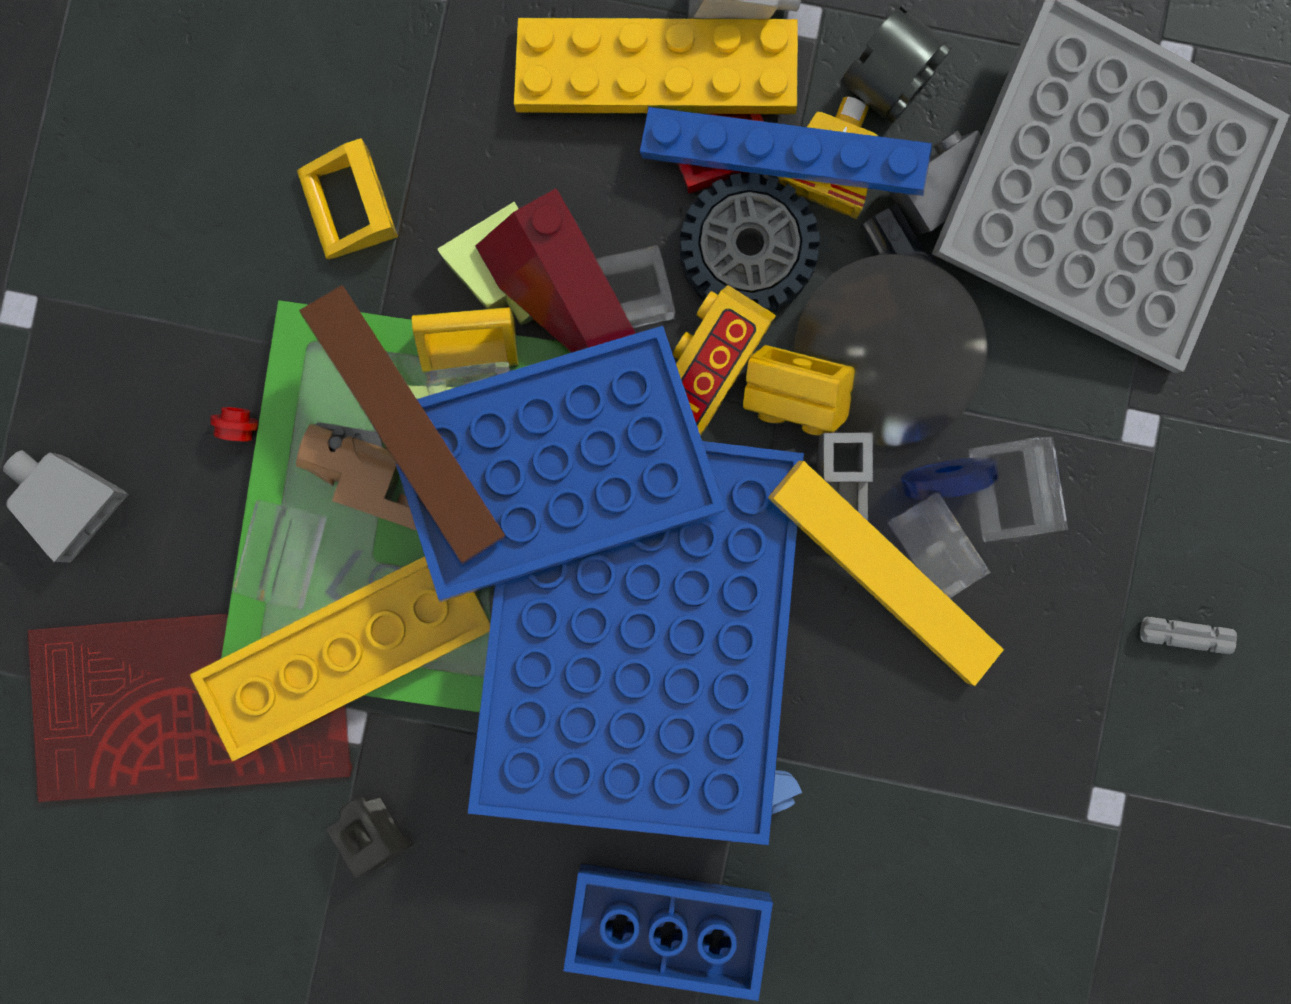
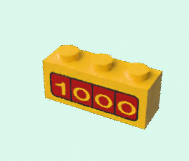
M729 285L722 289L718 295L713 291L708 294L696 316L703 320L694 335L686 331L672 353L673 357L678 359L676 366L700 436L776 317L775 314Z

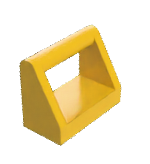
M362 138L345 143L297 170L326 259H334L398 237L369 149ZM351 166L370 224L339 240L319 177Z
M510 307L412 316L413 334L424 374L518 366L515 319Z

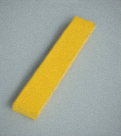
M798 461L769 495V500L967 684L976 686L1004 649L805 461Z

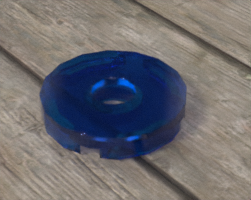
M980 457L948 460L918 467L904 473L901 481L903 493L907 497L926 500V498H929L928 491L940 493L941 497L946 496V498L978 492L989 488L990 485L999 480L1000 476L996 460Z

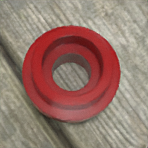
M222 407L221 414L211 415L210 424L214 426V437L230 441H251L253 430H257L259 425L258 420L250 418V410L243 408Z

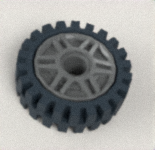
M741 173L730 175L728 180L723 181L720 179L712 183L711 188L708 190L704 189L697 196L694 204H691L684 219L680 234L679 250L686 279L703 301L711 291L718 295L722 289L729 285L773 313L779 308L788 305L801 293L808 284L816 267L820 236L819 231L817 232V221L814 213H810L808 209L809 204L804 197L799 198L795 194V188L789 184L786 186L780 184L779 179L773 176H769L767 179L760 177V174L750 173L749 176L741 177ZM753 236L760 242L762 250L756 255H744L737 248L736 242L741 237Z

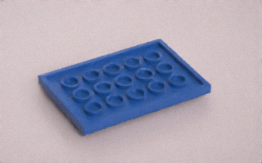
M663 326L417 399L505 534L503 540L462 565L396 463L439 602L712 517L725 511Z

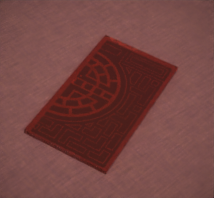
M228 614L28 630L27 640L29 642L38 802L351 776L352 764L350 763L347 708L344 705L232 762L190 674L221 659Z

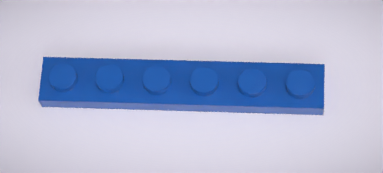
M653 107L648 108L640 147V154L644 159L924 196L932 151V143Z

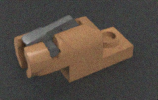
M321 422L311 423L308 426L299 447L296 467L311 472L334 486L335 482H338L332 501L416 530L406 496L400 494L397 503L391 501L400 476L395 460L388 449L383 448L382 440L377 432Z

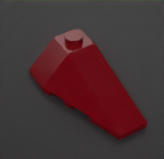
M557 188L514 211L475 245L498 288L526 311L543 329H546L565 346L570 353L636 334Z

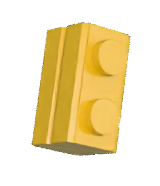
M765 345L750 356L748 361L747 385L744 392L743 408L758 413V418L768 423L790 421L801 424L802 430L812 435L833 433L848 417L851 401L850 392L853 388L855 369L854 367Z

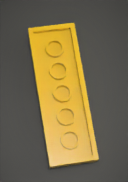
M518 18L514 92L516 112L647 113L648 108L653 107L700 114H796L798 19Z
M424 556L190 674L233 762L488 633L491 621L476 591L439 602Z

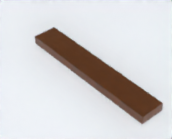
M339 286L300 309L302 318L462 565L503 540L505 534L344 286Z

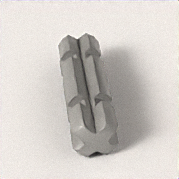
M1145 617L1141 623L1140 639L1148 643L1163 644L1165 641V644L1168 646L1202 651L1210 649V652L1232 654L1236 648L1237 633L1234 629L1211 628L1209 625L1169 620L1167 623L1166 619Z

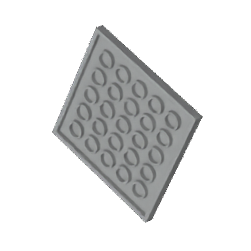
M1039 0L932 254L1173 373L1184 372L1290 115L1076 0Z

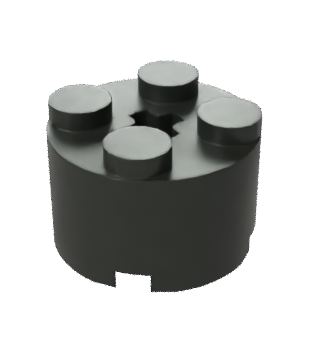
M900 6L872 36L859 60L856 58L844 74L841 83L879 115L888 119L893 124L908 106L910 99L917 91L920 92L935 74L937 67L946 58L952 47L912 13Z

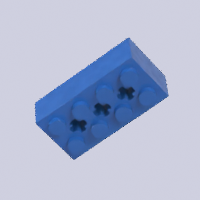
M580 864L563 971L759 1001L773 901L769 892ZM617 914L627 916V921H632L633 925H625L623 932L618 933L613 931L614 923H607V921L614 920ZM665 922L675 923V929H681L680 932H673L670 940L662 939L661 931L655 930L657 927H663ZM714 929H720L723 932V936H728V939L719 940L718 947L709 946L708 938H704L705 935L712 934Z

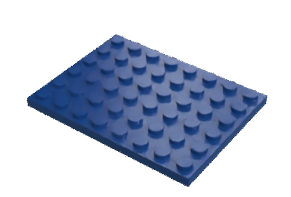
M702 441L725 507L723 513L495 585L468 814L769 845L797 525L768 497L798 461H803L804 453Z

